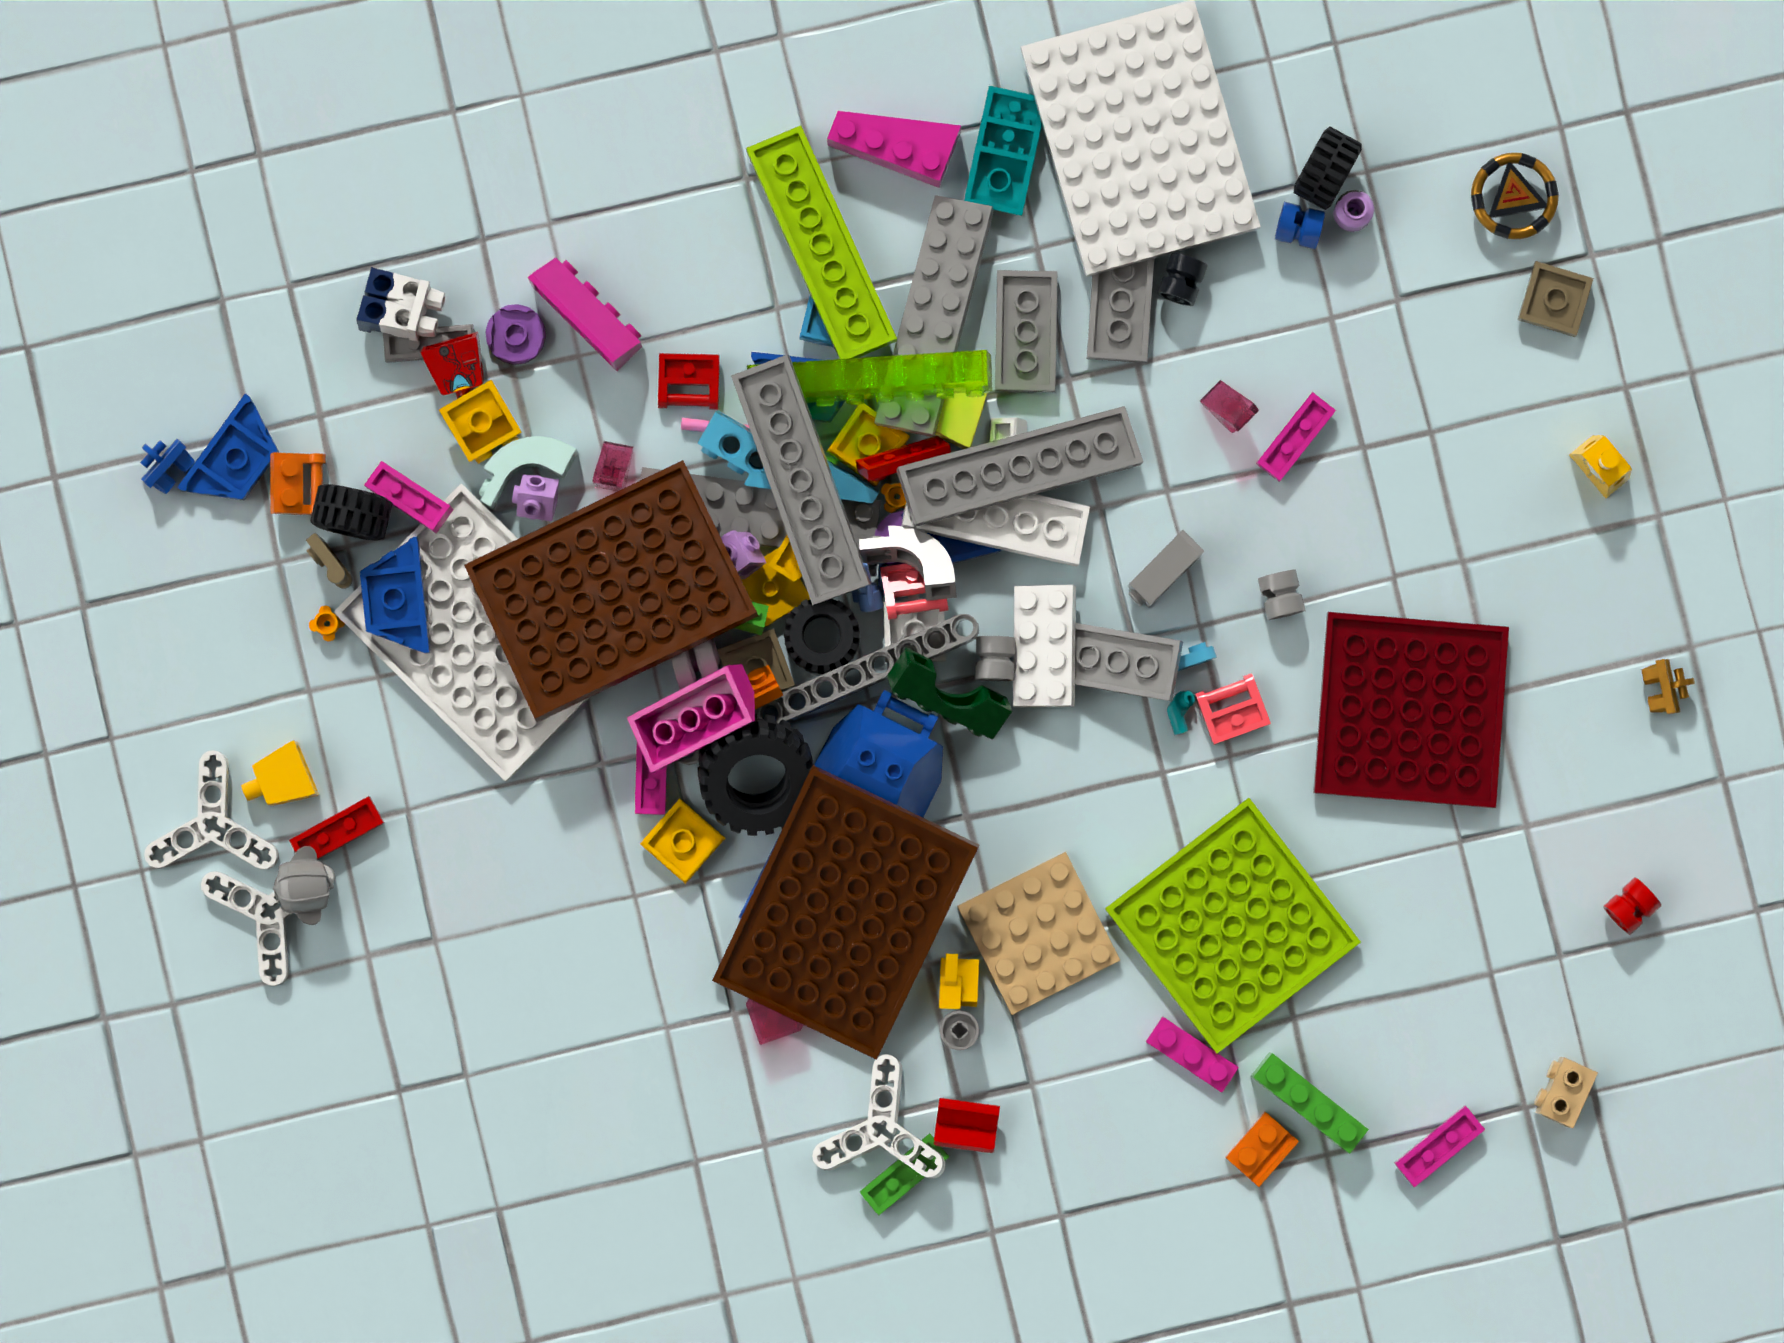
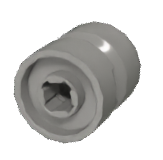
M1296 569L1258 578L1261 595L1267 597V601L1264 603L1267 620L1283 618L1306 611L1302 594L1296 592V589L1300 586Z
M977 636L976 654L981 657V660L976 662L975 680L1014 681V663L1009 660L1015 653L1014 637Z
M961 1010L952 1011L945 1015L940 1023V1037L945 1045L951 1049H968L978 1039V1022L968 1012Z

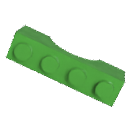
M1269 1052L1251 1075L1254 1080L1299 1113L1322 1134L1349 1154L1369 1130L1273 1053Z

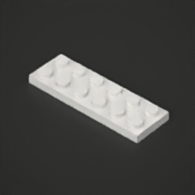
M1033 494L914 527L906 502L901 526L912 527L934 535L1077 567L1080 562L1090 507Z

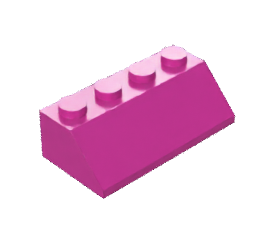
M554 258L527 277L532 287L616 371L642 348V344L638 340L641 334L630 323L624 326L617 319L620 313L609 302L603 305L596 298L599 292L588 281L582 284L575 277L578 271L567 260L561 263L557 258Z
M742 664L727 665L627 717L650 772L654 773L755 721L754 690Z

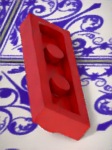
M935 436L855 460L857 472L868 481H881L887 475L897 473L896 469L899 466L951 453V449L946 441L939 436Z
M368 796L289 841L295 853L304 846L312 847L316 851L317 860L385 822L372 798Z

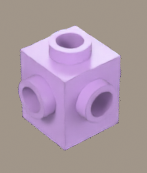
M523 474L520 486L515 485L513 490L512 503L517 504L516 516L553 521L558 501L559 479Z
M733 530L721 537L741 579H746L767 563L759 549L758 540L750 532H737Z

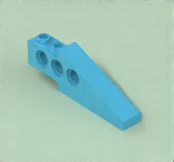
M717 410L698 441V444L703 446L701 451L713 459H717L718 456L729 462L727 467L743 475L744 471L749 473L744 485L771 489L764 467H755L750 461L751 454L758 452L750 428ZM729 436L736 437L740 442V449L736 452L728 451L724 446L725 438ZM827 460L841 499L873 503L879 494V489Z

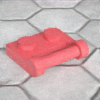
M906 563L880 567L888 620L896 619L897 615L939 609V612L948 611L947 599L929 601L921 599L895 603L894 598L926 593L924 579L917 569Z
M1252 673L1243 676V680L1213 691L1195 693L1198 707L1202 713L1213 745L1271 724ZM1248 691L1251 699L1212 713L1209 704Z

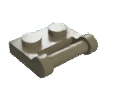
M316 533L307 538L306 541L310 548L306 551L321 567L324 565L327 567L328 580L341 589L350 587L353 581L351 574L325 540Z

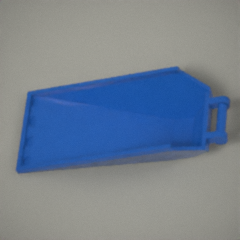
M884 689L874 711L858 704L832 728L814 766L924 818L942 781L943 746L929 739L939 716L933 713L928 715L892 697V693ZM887 707L923 725L921 733L919 734L883 716L885 708ZM768 857V859H767V861H766V863H765V865H764V867H763V869H762V871H761V873H760V875H759V877H758V879H757V881H756V883H755V885H754V887H753V889H752V891H751V893H750V895H749V897H748V899H747V901H746V903H745V905H744V907H743V909H742V911H741V913H740V915H739V918L742 917V915H743V913H744V911H745V909H746V907H747V904H748V902H749V900H750V898H751V896H752V894H753V892H754V890H755V887H756V885H757V883H758V881H759V879H760V877H761V875H762V872H763V870H764V868H765V866H766V864H767V862H768V860H769V857Z

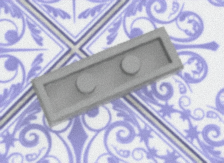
M474 325L438 327L435 337L419 336L418 342L409 340V338H401L383 333L385 362L423 360L421 350L424 346L474 333Z

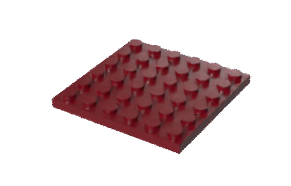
M1327 612L1313 793L1496 808L1509 627Z

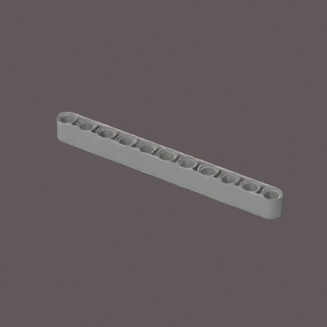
M969 614L954 616L782 692L783 696L755 709V714L757 713L759 719H764L763 712L765 708L775 706L778 710V717L775 721L779 723L783 719L789 723L886 680L888 673L901 656L902 649L906 645H914L917 648V653L929 659H934L975 640L979 634V624ZM968 620L973 624V631L968 636H960L957 633V626L961 621ZM937 632L944 634V645L938 649L932 648L929 644L931 635ZM879 657H886L890 664L888 670L885 673H876L874 670L875 660ZM857 669L862 675L860 683L854 686L848 685L846 682L847 673L850 670ZM826 681L831 682L834 687L833 694L828 698H822L818 692L820 684ZM796 694H803L806 698V704L801 710H794L791 707V699ZM705 747L695 751L690 759L681 758L678 762L686 765L698 763L700 751L705 750Z

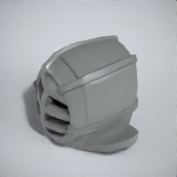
M304 846L297 850L290 862L279 866L273 891L282 905L281 909L283 912L295 913L303 923L316 925L321 919V909L327 907L330 890L334 888L333 879L328 877L324 863L317 860L316 851L310 846Z

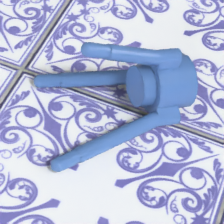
M863 563L871 585L851 591L853 602H859L860 611L862 612L879 610L884 606L882 598L885 596L880 567H885V563H879L878 586L877 583L871 582L868 564Z

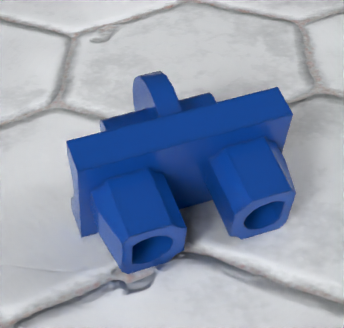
M178 439L171 444L162 456L159 454L165 449L166 445L161 440L153 448L146 443L142 447L148 454L140 463L148 468L154 460L156 462L141 480L150 488L154 486L165 494L176 483L165 472L171 464H175L185 473L195 462L185 450L187 447Z

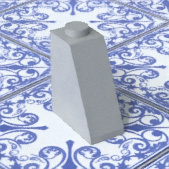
M1182 530L1129 583L1128 587L1131 591L1128 594L1139 606L1145 603L1150 607L1200 558L1204 550Z

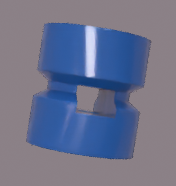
M1284 201L1275 233V240L1290 244L1297 240L1299 246L1316 250L1325 218V211L1313 208L1302 211L1300 205Z

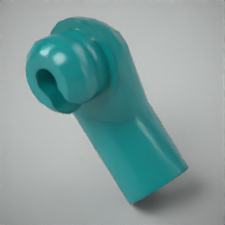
M1180 691L1175 694L1172 702L1167 707V714L1174 736L1188 731L1184 716L1190 706L1195 703V696L1190 691Z

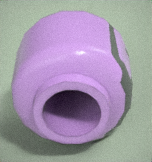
M1350 190L1342 194L1334 206L1333 214L1336 223L1345 231L1350 232L1360 231L1365 228L1374 214L1373 201L1369 195L1359 190Z

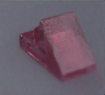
M1221 380L1200 400V403L1231 433L1239 431L1259 411L1252 401Z

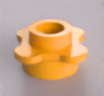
M900 482L892 485L889 483L884 484L881 488V493L885 496L886 501L884 509L889 513H893L896 509H905L906 499ZM899 494L900 498L895 499L894 495Z
M329 606L320 607L319 613L309 622L310 630L323 635V639L327 642L333 641L335 633L345 625L332 612ZM325 621H329L330 625L325 626Z

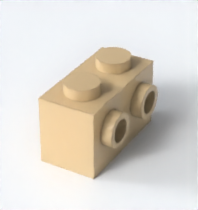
M1559 1057L1558 1062L1553 1060L1546 1077L1550 1078L1546 1089L1541 1088L1534 1101V1105L1538 1106L1535 1113L1568 1128H1574L1598 1072L1565 1057Z

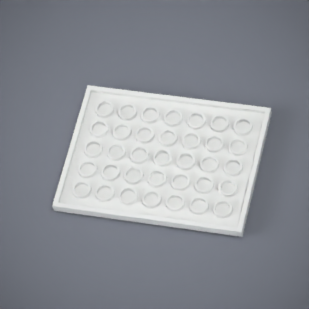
M1194 0L1184 1L1021 46V53L1086 277L1260 229L1259 219Z
M461 483L444 500L454 510L436 534L420 524L397 547L399 548L412 537L419 538L431 653L425 654L366 632L361 585L334 613L507 782L589 698L540 722H536L464 566V564L518 538Z

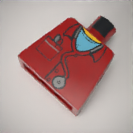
M478 332L422 348V358L441 395L456 393L458 399L472 391L473 387L483 384L484 372Z

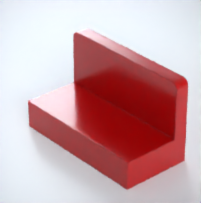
M939 1098L933 1144L941 1147L994 1153L1000 1106Z

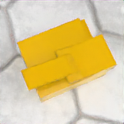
M946 953V958H941L939 1008L960 1009L961 1006L977 1007L979 959H958V954Z

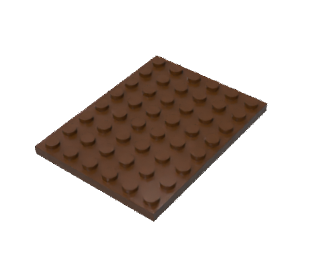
M683 460L464 564L536 722H540L758 617V613Z
M813 765L712 981L877 1060L980 845Z

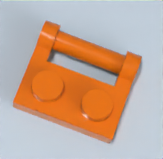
M278 452L270 454L271 514L312 515L318 486L323 485V464H326V454ZM303 464H311V505H303Z

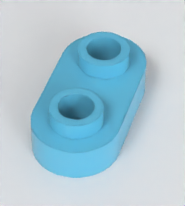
M1205 642L1189 647L1190 653L1180 657L1178 671L1217 658L1214 647H1207Z

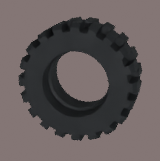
M756 713L754 722L705 746V750L700 751L698 758L699 767H697L701 796L705 800L708 812L713 815L715 814L716 821L722 826H726L729 823L730 830L733 832L741 833L743 829L747 830L748 836H757V831H765V834L769 835L774 834V828L781 827L783 830L804 782L814 765L808 743L804 742L803 735L797 729L792 731L791 724L782 719L777 723L775 716L765 714L764 719H759ZM766 755L780 761L785 767V774L779 784L773 789L761 794H746L736 790L729 784L728 775L732 768L739 761L749 756Z

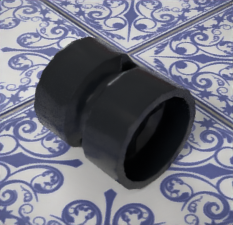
M1171 253L1166 267L1168 276L1162 278L1157 294L1177 304L1194 306L1199 292L1196 284L1202 282L1208 265L1184 254Z

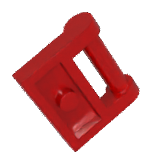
M659 353L658 408L667 409L668 406H709L710 410H718L720 355ZM668 385L709 386V395L668 394Z

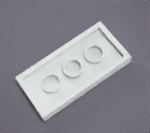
M1075 585L1014 586V707H1075Z

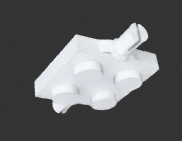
M920 594L910 595L908 598L895 603L921 600L923 598H920ZM883 602L885 647L945 621L944 611L939 612V609L902 614L897 615L896 619L888 620L886 602ZM939 632L932 634L929 638V644L934 649L941 648L945 643L944 634ZM906 645L902 649L901 654L906 647L917 652V648L914 645ZM946 653L931 659L932 662L946 661ZM885 657V663H889V660Z

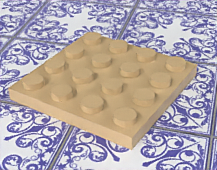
M1066 852L957 906L1011 1015L1120 961Z

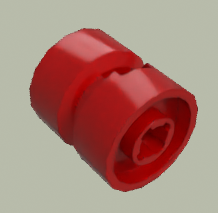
M1636 877L1622 888L1623 894L1621 896H1613L1603 906L1611 919L1629 935L1643 924L1642 917H1650L1662 906L1652 891Z

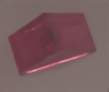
M604 441L592 480L595 487L619 491L626 487L633 446Z
M748 999L746 1002V1007L760 1045L799 1032L804 1026L751 999Z

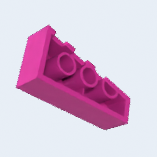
M837 111L827 137V145L939 188L960 136L961 125Z

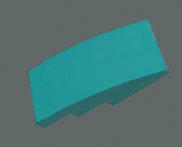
M989 86L964 201L992 206L993 210L1022 216L1042 127L1034 95Z

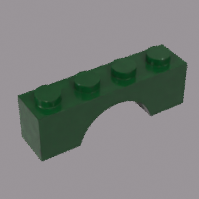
M906 647L887 675L891 692L902 700L908 698L916 702L926 712L934 711L941 714L951 724L956 725L959 723L967 727L975 736L982 737L983 735L993 740L1012 713L1007 697L983 685L965 694L946 693L935 685L937 674L932 660Z

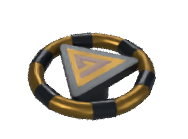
M1505 153L1490 159L1476 174L1471 188V202L1477 219L1491 233L1506 239H1524L1538 234L1550 223L1558 206L1559 193L1553 174L1540 160L1524 153ZM1513 164L1533 169L1541 176L1545 184L1547 203ZM1506 165L1488 215L1482 195L1484 183L1498 168ZM1545 209L1542 215L1529 226L1522 228H1511L1496 223L1492 219Z

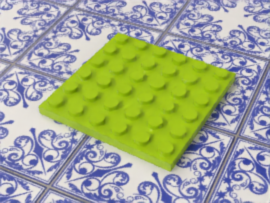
M1250 798L1239 804L1105 908L1106 912L1216 1054L1361 943Z

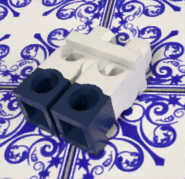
M371 267L364 291L365 295H363L356 318L359 331L368 333L378 331L401 338H409V340L417 342L419 336L435 337L438 319L427 317L425 314L427 308L442 312L446 300L445 293L431 288L429 281L421 279L419 281L411 277Z

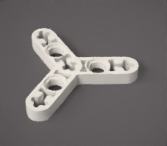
M207 751L200 758L198 817L156 839L146 847L144 857L150 866L154 868L167 867L212 841L256 868L270 869L276 865L279 853L273 844L227 818L229 764L228 759L221 752ZM212 756H216V760L222 763L221 767H217L215 770V777H222L221 783L217 781L205 782V776L212 778L211 768L206 767V762L211 761ZM210 786H217L221 790V798L216 803H209L205 798V791ZM217 817V825L224 829H227V824L232 826L225 833L223 842L219 840L223 835L216 830H212L210 833L207 832L208 825L205 824L207 819L213 820ZM184 831H189L194 837V842L191 847L185 849L178 844V836ZM235 832H242L246 836L247 842L241 849H235L230 844L231 835ZM171 838L172 846L179 854L174 856V852L169 851L163 855V862L153 860L154 848L166 849L170 846L166 841ZM253 839L258 841L254 845L257 849L263 851L266 848L270 849L268 853L272 857L270 862L263 861L260 864L258 862L260 860L259 855L250 852L249 857L245 855L251 848Z
M324 864L328 877L332 878L334 883L335 874L333 869ZM214 871L206 874L201 882V890L207 897L256 920L261 980L271 986L284 983L289 973L285 918L293 913L283 912L280 907L274 912L276 916L274 919L271 917L264 918L263 913L266 911L264 906L266 904L275 906L279 903L274 892L267 895L221 872ZM217 877H220V884L227 888H230L231 882L235 884L229 892L228 901L223 899L227 893L216 890L214 894L210 892L212 887L208 885L209 880H216ZM239 890H247L251 895V901L246 907H239L235 902V894ZM269 933H275L280 938L279 947L273 951L268 950L264 946V938ZM281 953L282 959H275V966L282 970V974L277 975L276 981H273L272 976L266 975V970L272 967L271 959L265 961L264 955H278Z
M886 1054L881 1055L875 1060L872 1069L868 1120L819 1143L813 1150L812 1155L816 1166L823 1170H834L879 1147H883L924 1177L935 1179L944 1172V1157L898 1124L903 1070L897 1058ZM887 1061H890V1065L895 1067L894 1072H889L888 1082L894 1083L893 1088L887 1085L878 1086L879 1081L885 1083L886 1075L880 1069L881 1066H886ZM882 1091H889L893 1097L892 1103L886 1108L880 1107L877 1103V1097ZM887 1122L886 1129L896 1135L897 1130H899L900 1133L894 1137L893 1141L882 1134L877 1137L876 1125H883ZM857 1134L862 1138V1146L858 1151L853 1152L847 1148V1140L851 1135ZM905 1138L911 1139L914 1143L913 1152L907 1156L901 1155L898 1150L899 1143ZM839 1142L846 1156L842 1158V1154L838 1152L831 1156L832 1162L830 1164L824 1160L821 1161L820 1158L824 1156L823 1150L827 1149L833 1152L839 1149L836 1145ZM919 1154L930 1160L935 1156L934 1163L937 1165V1169L935 1171L929 1169L926 1172V1164L916 1158Z

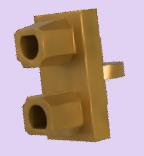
M1669 659L1656 660V664L1641 669L1645 685L1660 682L1662 694L1648 697L1650 712H1667V714L1681 712L1676 688H1678L1680 699L1689 698L1687 686L1695 684L1694 678L1685 679L1683 668L1674 670L1676 678L1674 682Z

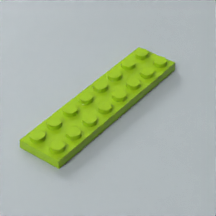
M797 126L747 147V155L841 364L843 365L897 342L896 334L802 126Z

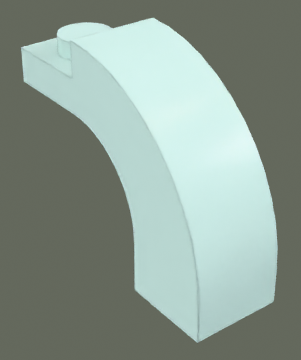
M544 436L525 437L510 442L499 449L485 465L484 470L493 475L491 480L487 478L479 492V495L482 496L480 501L494 510L509 480L517 472L525 468L539 467L565 478L578 454L577 449L560 440Z

